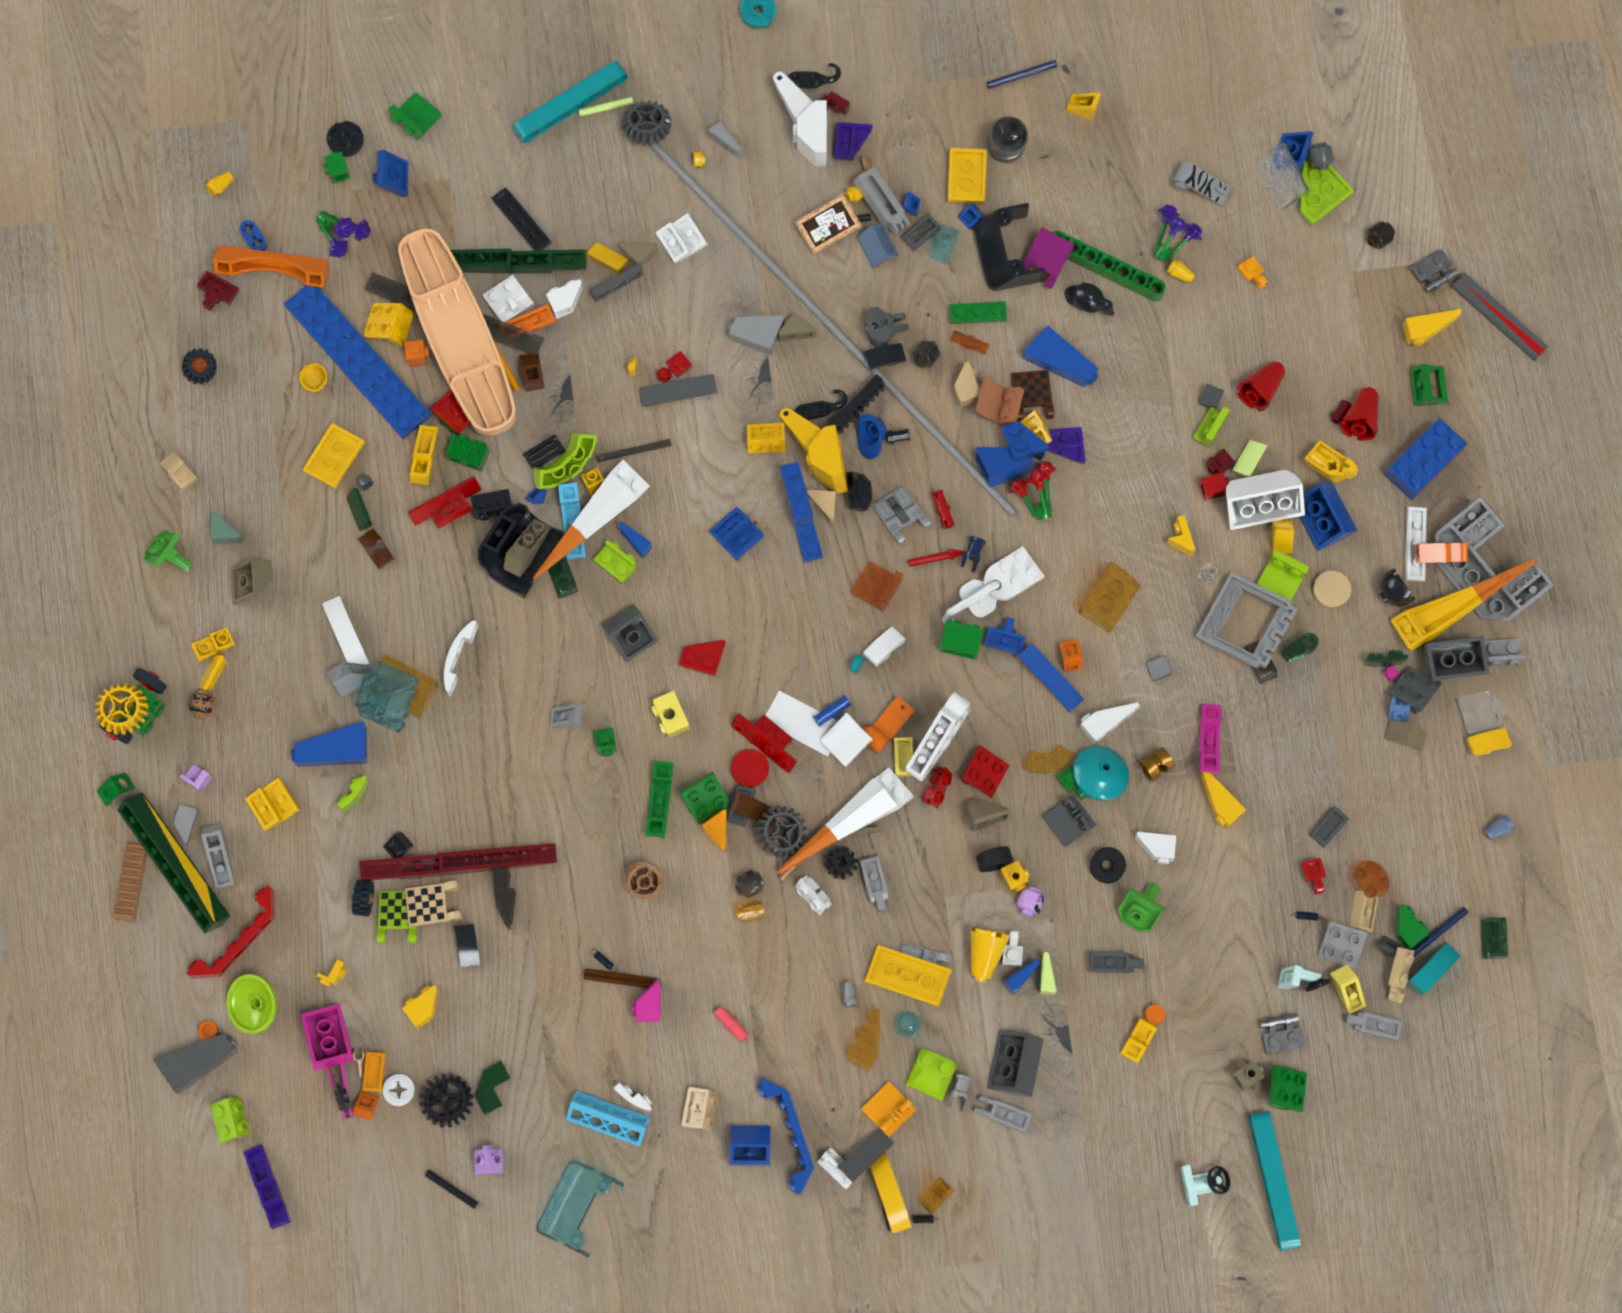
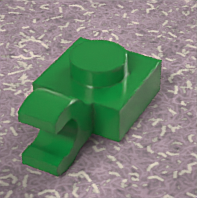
M1072 765L1056 777L1068 793L1073 790L1081 800L1087 797L1075 783Z

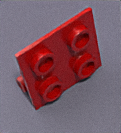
M979 745L961 779H963L962 782L964 784H970L992 798L1010 765Z

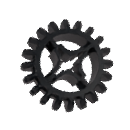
M442 1074L441 1081L435 1076V1084L430 1080L427 1082L431 1086L430 1089L423 1087L427 1095H420V1098L426 1099L425 1102L420 1103V1106L427 1107L422 1110V1113H430L426 1117L428 1121L434 1117L433 1125L440 1121V1127L444 1128L445 1122H447L448 1127L451 1128L452 1121L456 1125L460 1124L459 1117L464 1121L466 1120V1117L463 1115L464 1112L471 1114V1111L466 1108L467 1106L473 1107L474 1104L468 1102V1100L473 1099L474 1096L471 1094L467 1095L472 1089L471 1087L464 1089L467 1085L466 1081L459 1084L461 1081L460 1076H457L454 1081L453 1074H450L448 1079H446L445 1074ZM448 1085L458 1087L462 1095H451ZM442 1086L441 1095L431 1100L433 1093ZM446 1094L450 1099H453L447 1106L442 1102ZM463 1101L458 1112L452 1115V1107ZM432 1106H442L446 1117L437 1115L433 1111Z

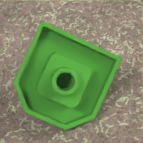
M164 530L155 537L145 551L143 561L155 567H159L163 560L169 564L173 563L184 572H188L192 567V563L178 554V551L173 548L181 537L177 533Z
M1150 883L1144 894L1131 887L1118 908L1123 923L1138 932L1151 931L1165 910L1163 906L1154 901L1160 891L1158 884Z

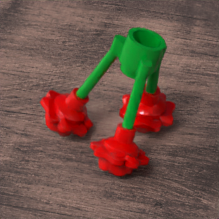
M1051 462L1039 463L1038 468L1030 472V477L1026 481L1022 478L1014 481L1009 492L1010 494H1019L1021 498H1024L1031 510L1032 516H1037V520L1052 517L1049 480L1050 474L1056 471V467L1052 466ZM1043 482L1045 483L1046 502L1042 490L1044 488ZM1028 483L1034 484L1039 492L1041 503L1035 505L1036 509L1027 496L1026 489Z

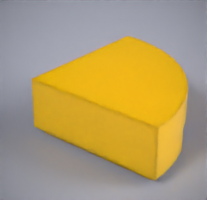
M630 357L628 375L636 376L637 358Z

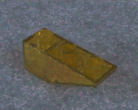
M878 1007L876 1011L871 1010L866 1019L869 1022L866 1028L862 1027L856 1037L859 1041L856 1046L852 1044L846 1054L849 1056L848 1061L868 1073L879 1054L880 1008Z

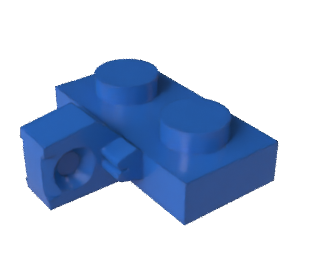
M1007 617L1005 627L1000 626L999 629L988 628L984 646L1019 655L1022 652L1026 636L1016 634L1017 630L1012 629L1015 619Z

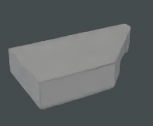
M179 804L173 823L183 842L188 844L199 810Z

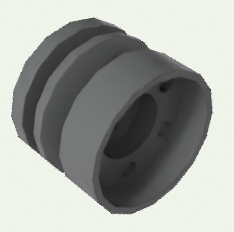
M1005 116L995 121L987 139L989 154L1001 163H1011L1018 160L1022 156L1028 140L1026 125L1020 119L1013 116ZM1021 128H1023V135L1019 142L1012 145L1004 144L1008 140H1018L1013 138L1020 136Z

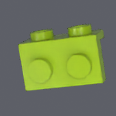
M240 1097L226 1098L210 1105L219 1143H226L238 1137L250 1135L244 1106Z

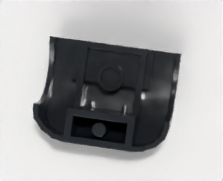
M518 503L505 508L501 512L478 549V561L482 570L493 581L525 599L534 585L533 576L564 534L563 531L550 526V530L534 559L521 577L504 570L505 554L533 519L542 522L530 512L526 505Z

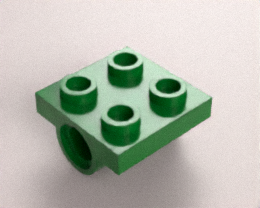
M713 772L679 791L686 807L698 825L731 805Z
M1273 1065L1269 1105L1275 1109L1303 1112L1307 1073L1280 1065Z

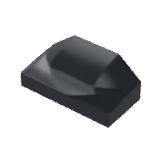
M848 472L849 508L858 512L867 511L872 502L871 481L864 474Z

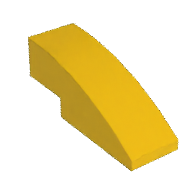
M419 426L410 470L411 484L427 486L430 484L437 446L438 427Z

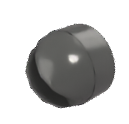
M362 474L357 478V485L361 491L370 489L374 484V481L368 475Z

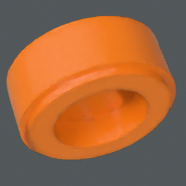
M1150 1005L1145 1011V1018L1155 1025L1160 1024L1165 1018V1011L1160 1005Z
M204 1021L199 1025L198 1035L201 1039L208 1040L218 1036L219 1029L214 1022Z

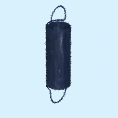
M1299 911L1292 913L1297 914V919L1318 921L1319 918L1318 913Z
M599 951L594 955V958L608 970H611L614 966Z

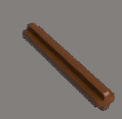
M585 969L583 974L585 980L648 988L656 979H659L593 969Z

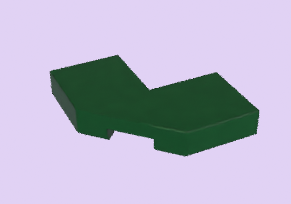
M502 1061L483 1071L475 1098L484 1115L503 1106L494 1090L495 1087L511 1079Z

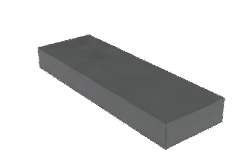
M638 263L591 290L592 297L595 301H599L644 275L643 267Z
M880 1129L850 1156L839 1169L853 1183L890 1149L894 1142Z

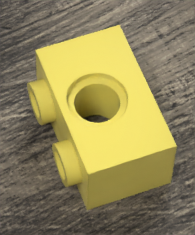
M674 691L653 699L654 706L651 709L655 718L659 716L662 722L659 724L663 735L667 733L668 738H671L690 729ZM671 711L675 716L672 719H666L664 717L665 713Z

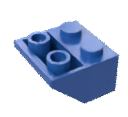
M731 1126L730 1166H770L771 1126Z

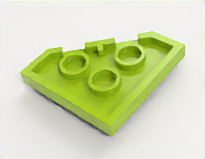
M1308 158L1304 161L1302 169L1300 214L1313 226L1350 197L1354 190L1331 165H1329V169L1318 171V167L1314 168L1310 165Z

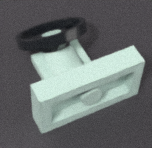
M1294 965L1281 970L1278 988L1286 990L1299 987L1300 979L1310 982L1304 988L1306 992L1331 983V979H1323L1321 974L1304 970L1303 967Z
M1190 1165L1180 1167L1188 1207L1199 1205L1197 1195L1211 1192L1224 1194L1230 1188V1176L1221 1166L1212 1167L1207 1173L1192 1175ZM1221 1172H1223V1174L1225 1175L1226 1187H1224L1223 1185V1178L1221 1176Z

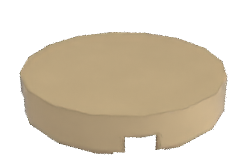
M1334 570L1320 574L1313 585L1315 599H1317L1320 605L1329 609L1339 608L1344 605L1350 598L1352 591L1348 578L1341 572Z

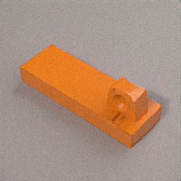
M546 304L498 325L504 343L507 344L556 323V319L551 305Z

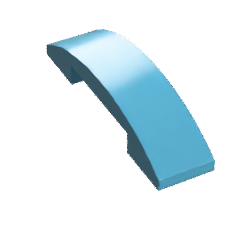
M577 483L558 485L564 535L581 513ZM583 541L569 552L567 560L586 557L585 542Z

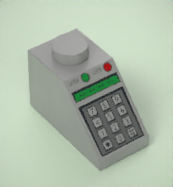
M342 662L327 671L328 676L342 698L375 678L366 664Z

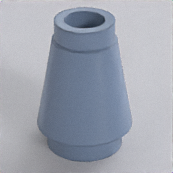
M1501 815L1484 832L1492 840L1493 838L1511 833L1515 826L1508 815L1504 817Z

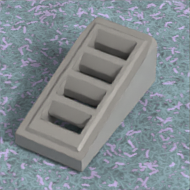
M719 122L708 130L711 139L736 157H742V148L722 123Z

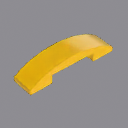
M885 1152L870 1166V1170L882 1200L892 1234L912 1228Z

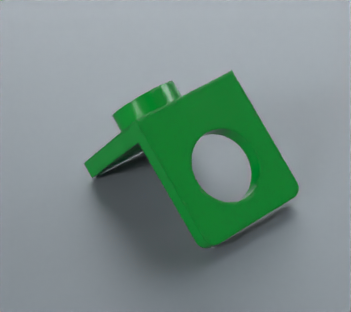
M122 773L109 777L97 789V793L105 806H108L120 794L134 790L135 786L127 773ZM119 779L125 780L128 786L123 787L119 783Z

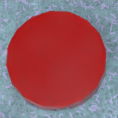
M746 749L739 752L733 758L731 774L734 781L739 785L755 788L767 779L769 763L761 752L754 749Z

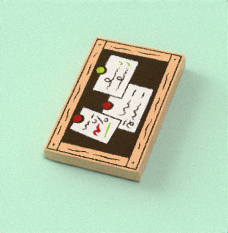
M843 194L795 221L813 255L862 227Z

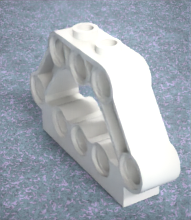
M953 692L906 766L907 773L920 782L925 779L937 760L947 749L971 709L969 708L971 704L969 700L957 692Z

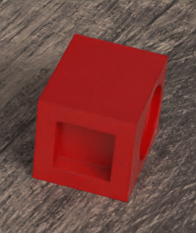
M1223 472L1201 478L1199 485L1204 500L1208 501L1225 496L1229 480L1227 477H1224Z

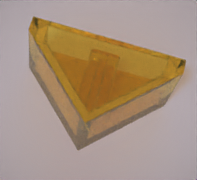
M939 1177L918 1202L933 1215L954 1192V1189Z

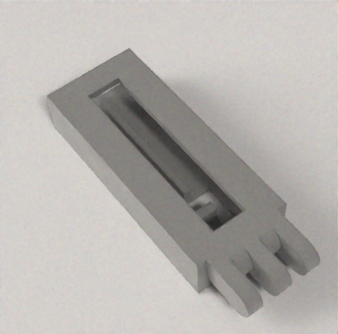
M872 167L853 180V183L884 227L888 225L891 231L897 234L899 230L902 231L905 227L910 226V222L904 214V209L875 167Z

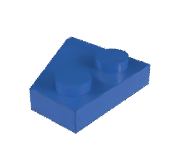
M1020 421L1001 427L1014 461L1046 452L1049 449L1048 444Z

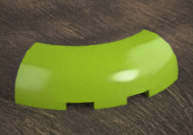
M572 432L570 443L559 459L547 466L533 467L535 486L538 489L554 488L576 477L583 470L588 459L591 458L595 449L597 435Z

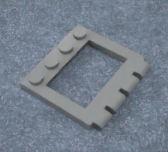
M1231 572L1195 639L1256 669L1259 666L1266 668L1272 658L1266 652L1275 653L1281 642L1275 636L1283 638L1290 625L1287 621L1291 622L1298 609L1292 606L1293 602ZM1243 591L1277 607L1253 654L1218 637Z

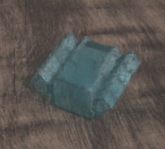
M378 661L371 668L370 675L364 676L355 706L358 707V712L362 717L399 733L406 726L403 720L409 715L411 701L416 695L413 689L419 684V681L408 673Z

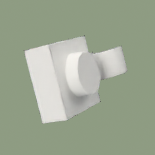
M1017 931L1010 932L1009 945L1005 946L1002 955V965L1022 966L1023 946H1017L1019 933Z

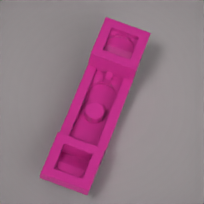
M1202 704L1199 737L1200 772L1220 773L1221 705Z

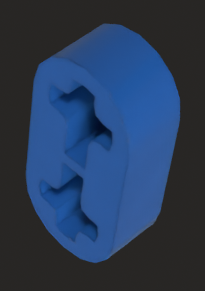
M250 220L244 221L240 225V231L249 247L253 250L266 251L267 242L256 224ZM246 227H249L252 230L253 235H250L249 232L246 231ZM255 239H257L258 242L261 243V247L258 248V246H256L254 242Z

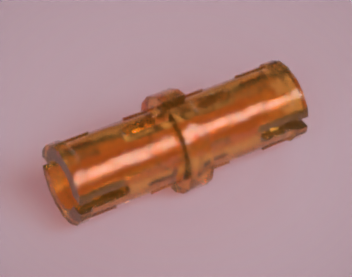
M954 330L950 340L966 346L965 348L968 350L973 349L984 355L989 347V343L974 338L973 335L968 336L957 330Z

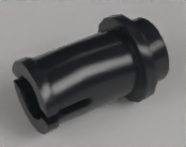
M909 429L889 430L886 434L887 443L894 445V442L909 441Z

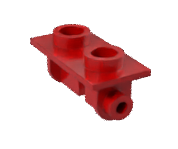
M941 767L934 769L929 782L935 784V786H927L922 797L924 799L923 803L928 805L931 803L936 809L943 802L944 793L952 781V773L946 767L944 769Z

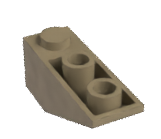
M533 519L505 554L504 570L521 577L534 559L550 530V526Z

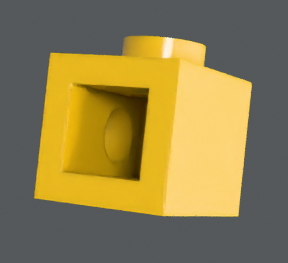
M1018 860L1000 869V874L1010 893L1013 891L1018 893L1026 889L1025 885L1028 884L1030 876L1025 867L1022 868Z

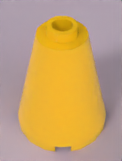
M971 926V975L975 976L974 980L986 982V979H991L1010 934L986 928L982 930L979 927Z

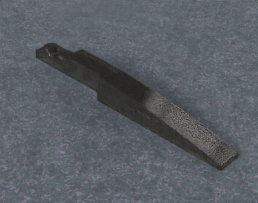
M372 272L365 287L367 292L395 303H401L417 313L408 286ZM482 314L493 341L530 354H538L544 341L543 337Z

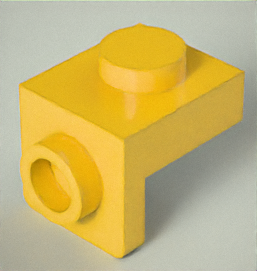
M337 959L328 977L317 973L316 977L320 979L319 983L330 987L331 984L337 986L339 980H343L347 973V965Z

